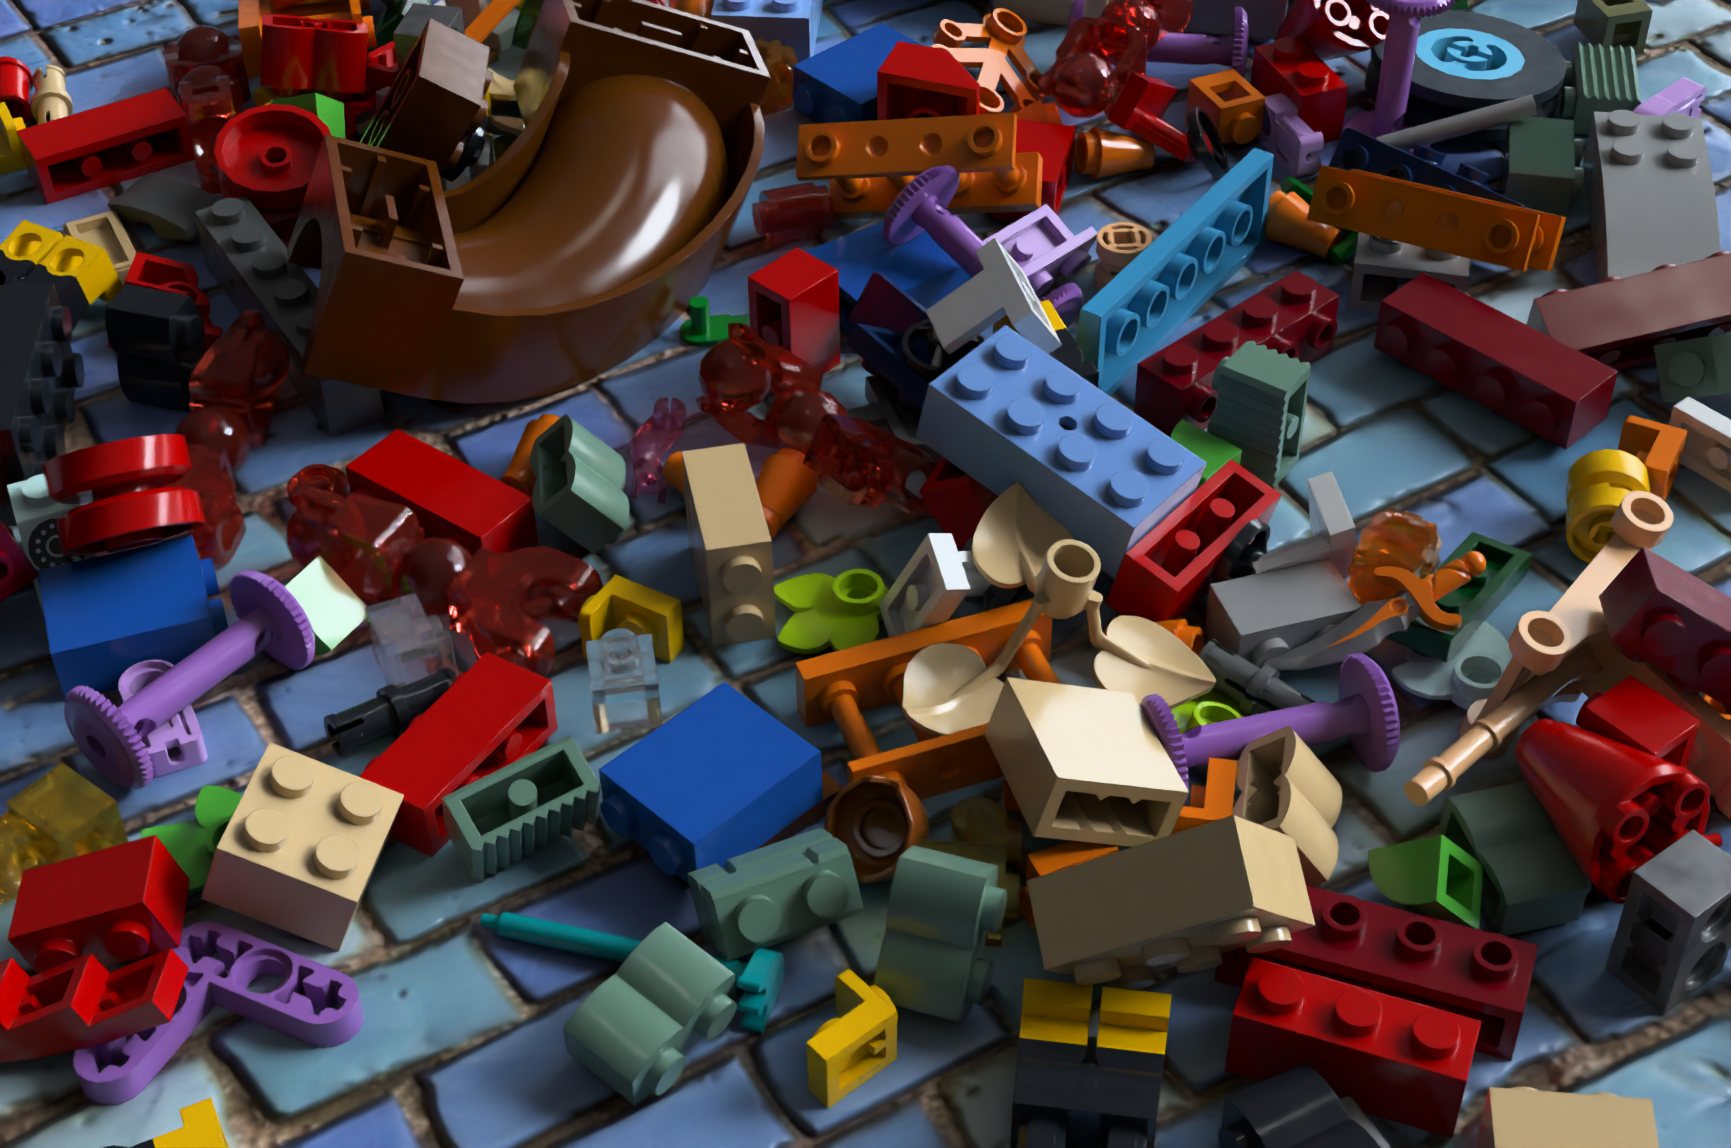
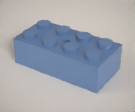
M1007 325L1000 328L929 384L915 435L917 439L997 496H1000L1010 486L1019 482L1039 506L1069 530L1075 540L1081 541L1094 549L1100 558L1101 570L1114 579L1125 554L1196 491L1207 462Z

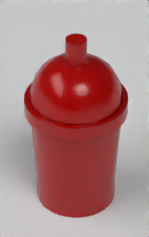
M1 56L0 103L5 102L12 118L22 117L26 124L30 120L32 113L31 90L33 79L31 71L18 59Z

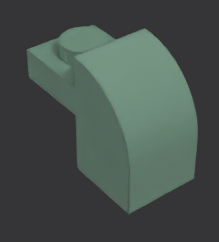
M1731 332L1654 345L1662 403L1680 401L1687 396L1699 398L1731 393Z

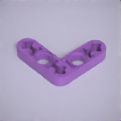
M213 921L197 922L182 930L180 946L172 949L189 969L177 1001L180 1006L173 1014L171 1022L129 1035L131 1038L128 1042L126 1037L101 1045L77 1049L74 1052L73 1066L86 1098L99 1105H120L135 1098L146 1088L215 1005L308 1045L320 1048L336 1047L354 1037L363 1024V1008L358 988L354 980L346 974L223 923ZM215 953L219 954L220 961L212 958ZM196 958H198L199 960L197 961V963H193V961ZM275 973L285 977L283 984L269 993L256 994L246 990L251 981L263 974ZM336 1003L341 1006L338 1010L333 1008ZM313 1007L322 1010L319 1015L314 1014ZM125 1059L126 1063L122 1067H118L117 1065ZM103 1065H106L107 1067L104 1068L101 1073H99L98 1069Z

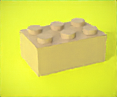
M1235 815L1027 880L1044 970L1075 976L1077 985L1107 983L1112 988L1138 990L1155 983L1153 976L1155 972L1172 967H1177V972L1179 973L1208 970L1222 964L1221 953L1245 947L1247 953H1263L1281 949L1292 943L1290 933L1315 926L1295 838Z

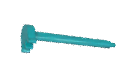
M503 912L501 916L483 913L480 918L481 927L497 930V934L500 937L621 963L626 960L642 941L510 912ZM759 948L756 949L749 963L738 960L727 961L723 957L711 955L735 974V987L744 989L737 1007L738 1011L744 1012L740 1025L741 1029L763 1033L781 993L785 973L784 955L781 952Z

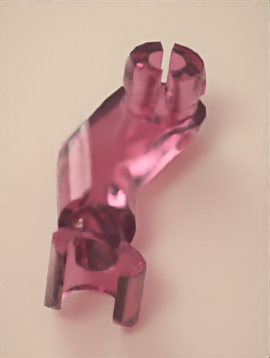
M668 398L658 399L653 407V415L646 420L631 438L629 452L633 468L630 498L637 499L638 494L648 492L658 496L657 503H666L669 481L661 474L663 470L661 456L682 436L686 428V422L684 421L686 407L681 400L672 398L669 413Z

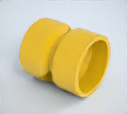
M1604 449L1590 452L1577 459L1568 472L1566 480V540L1569 549L1579 559L1589 564L1615 534L1611 520L1624 496L1635 491L1650 493V478L1647 467L1637 457L1625 451Z

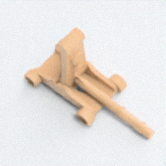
M1644 491L1630 492L1624 496L1611 520L1615 534L1549 612L1540 610L1530 611L1520 618L1508 641L1509 650L1513 657L1489 698L1477 700L1470 705L1458 727L1459 739L1438 757H1431L1423 764L1422 770L1405 784V794L1412 803L1417 806H1425L1441 791H1448L1456 784L1457 778L1481 757L1492 759L1504 755L1515 740L1520 729L1519 727L1545 706L1556 702H1576L1582 693L1589 698L1596 691L1602 690L1607 692L1623 679L1632 675L1700 720L1690 758L1685 768L1707 784L1711 795L1715 797L1718 809L1723 815L1731 819V723L1699 694L1696 696L1688 694L1676 686L1664 670L1645 659L1641 663H1636L1620 654L1608 639L1609 631L1599 600V595L1643 546L1651 550V548L1661 543L1674 520L1673 512L1665 501L1652 493Z

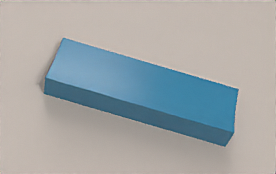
M1253 148L1081 308L1075 342L1082 351L1083 363L1093 362L1099 371L1098 388L1111 396L1137 370L1138 363L1153 355L1264 246L1274 154Z

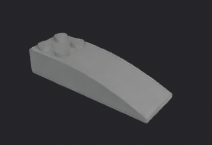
M1629 110L1593 112L1582 166L1584 167V182L1597 282L1614 276L1625 278L1651 272L1653 269L1665 264L1681 265L1703 260L1714 253L1721 252L1717 203L1702 119L1691 118L1681 113L1657 116L1636 114Z

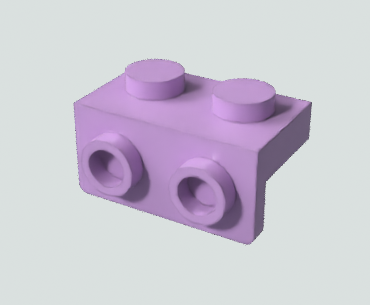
M1045 204L984 239L983 242L986 244L995 237L1025 272L1034 292L1039 297L1053 284L1055 278L1063 274L1066 279H1069L1079 273L1090 262L1092 257L1088 251L1097 239V232L1091 226L1074 236L1053 210Z

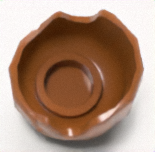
M866 775L862 779H857L845 785L829 804L826 811L824 830L832 834L833 838L836 837L847 845L851 853L856 878L860 883L880 884L894 878L899 856L912 845L926 848L930 825L926 808L919 797L907 785L883 775Z

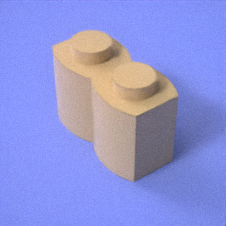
M1287 726L1248 742L1238 761L1236 771L1237 784L1242 793L1234 806L1232 815L1295 838L1305 884L1317 887L1329 880L1337 863L1339 843L1332 828L1341 811L1342 789L1339 782L1290 726Z

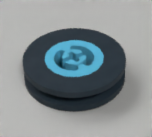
M1446 10V12L1436 14V16L1421 17L1403 123L1415 127L1531 94L1534 97L1537 115L1532 117L1554 118L1558 104V92L1562 87L1566 73L1565 60L1559 50L1547 39L1530 29L1504 19L1484 14ZM1385 42L1371 49V60L1368 64L1365 78L1366 91L1374 103H1376ZM1508 123L1454 138L1475 141L1505 140Z

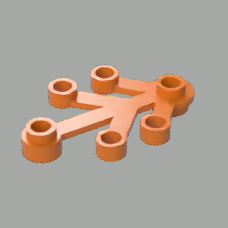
M997 8L992 14L985 15L979 24L956 23L952 20L943 19L932 34L934 42L932 47L948 50L964 68H980L976 79L980 84V115L999 114L1004 109V101L995 91L998 81H1000L1015 103L1009 113H1015L1038 100L1043 101L1052 88L1050 81L1038 71L1022 48L1025 44L1024 36L1027 33V26L1018 15L1010 10ZM963 42L985 43L987 48H960ZM1006 55L1013 63V65L1016 67V69L1019 71V73L1022 75L1023 78L1021 80L1005 59Z

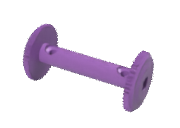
M1076 0L1071 5L1067 24L1065 70L1066 79L1072 87H1079L1082 59L1094 57L1106 60L1194 65L1215 63L1229 66V69H1235L1245 78L1249 26L1247 22L1248 15L1242 7H1235L1232 36L1212 37L1204 34L1096 31L1084 28L1085 0Z
M1366 0L1367 3H1370V6L1379 8V11L1390 13L1375 111L1361 112V114L1348 118V121H1345L1341 129V136L1346 128H1352L1376 139L1378 136L1412 127L1403 122L1407 108L1421 17H1431V15L1436 16V14L1446 12V10H1450V7H1453L1456 0Z
M948 165L932 167L915 177L894 199L884 218L883 236L888 243L897 246L898 244L901 245L907 241L909 242L912 238L914 239L926 230L931 239L973 278L984 270L975 251L985 243L962 220L947 210V205L954 197L955 190L960 183V175L954 167ZM1066 283L1055 291L1053 290L1050 294L1048 293L1046 297H1043L1042 300L1039 299V301L1050 300L1068 329L1081 308L1082 291L1075 283Z
M243 570L234 575L229 585V592L231 594L229 597L232 599L233 609L237 612L236 616L240 620L131 696L119 707L116 708V705L112 704L109 699L106 700L103 694L100 695L98 691L95 692L93 688L90 689L88 686H77L67 693L64 706L67 727L79 749L102 775L122 787L140 789L148 785L153 779L154 773L152 771L154 769L152 767L153 763L150 761L151 757L147 754L149 751L145 748V744L141 739L253 659L262 650L263 653H267L269 658L272 657L275 662L278 661L280 665L283 664L285 668L289 667L290 670L303 669L312 662L315 655V636L312 625L299 602L280 582L267 574L253 570Z
M1362 653L1347 655L1345 660L1342 661L1343 665H1341V670H1339L1340 676H1338L1340 681L1338 683V693L1340 696L1338 697L1339 701L1335 703L1320 701L1197 726L1183 734H1179L1174 714L1171 713V708H1168V703H1165V699H1162V696H1159V694L1147 695L1139 704L1187 789L1190 787L1187 774L1189 767L1196 764L1208 766L1209 757L1239 760L1248 742L1287 726H1290L1307 746L1336 740L1347 734L1350 746H1353V752H1356V757L1359 758L1360 763H1363V767L1374 773L1385 771L1391 766L1400 744L1399 714L1391 685L1380 666ZM1187 796L1186 801H1185V803H1184L1183 806L1188 805V804H1187V800H1189V799H1188V796Z

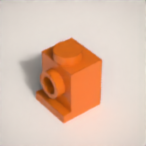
M1235 69L1189 80L1185 124L1188 126L1187 112L1201 107L1213 122L1222 143L1236 142L1237 144H1246L1253 140L1257 134L1261 133L1266 98ZM1222 92V98H1220L1217 95V93Z

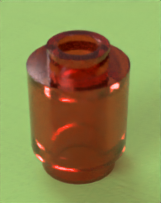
M812 182L763 190L759 194V202L752 204V218L755 230L758 235L765 234L770 244L821 235L823 229L833 227L835 222L833 200L826 185L815 186Z

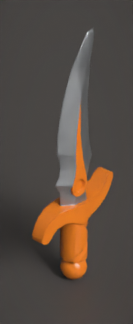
M1477 551L1466 552L1461 557V560L1456 558L1439 570H1436L1435 573L1429 574L1422 579L1400 567H1377L1373 572L1374 581L1395 587L1398 590L1395 595L1384 600L1366 601L1348 618L1321 636L1286 653L1265 659L1261 666L1269 665L1276 670H1305L1332 665L1345 660L1347 655L1363 654L1377 647L1383 638L1391 633L1407 631L1410 623L1419 616L1426 624L1437 630H1458L1462 623L1461 616L1442 611L1435 602L1468 583L1471 577L1481 575L1486 568L1485 557Z

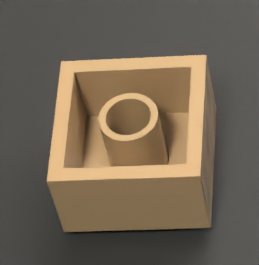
M269 742L216 848L201 899L339 951L385 847L404 794Z

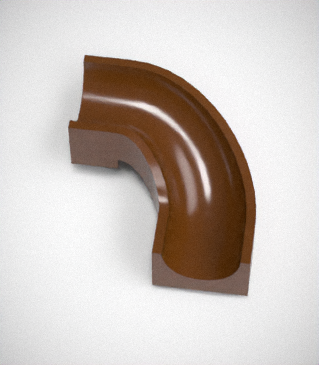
M544 0L513 85L525 125L524 130L506 152L487 170L468 183L447 191H443L435 161L325 134L287 249L289 263L321 270L314 317L302 358L303 373L424 399L464 404L512 402L552 394L588 381L628 360L657 339L688 309L689 300L698 296L707 284L722 256L754 181L763 154L765 125L759 105L771 77L749 30L645 0Z

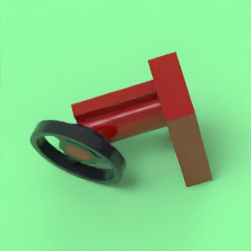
M1132 72L1107 120L1122 129L1135 132L1182 161L1203 163L1209 173L1216 179L1228 173L1229 164L1223 143L1207 113L1201 107L1188 111L1187 123L1189 129L1188 134L1162 120L1178 89L1162 79Z

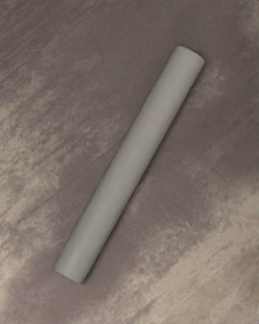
M1531 94L1378 136L1376 139L1393 147L1410 150L1414 149L1416 143L1428 145L1537 115L1536 104Z

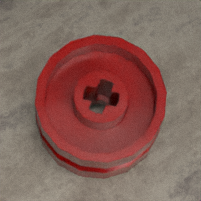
M268 104L249 108L229 119L217 134L214 148L222 199L238 198L246 195L282 242L290 241L324 135H331L329 127L314 113L292 105Z
M157 434L133 437L79 449L45 462L42 466L49 499L63 504H85L65 512L55 524L62 554L72 557L105 552H120L156 544L165 539L201 528L206 521L199 492L182 486L163 487L181 480L192 468L185 436L180 434Z

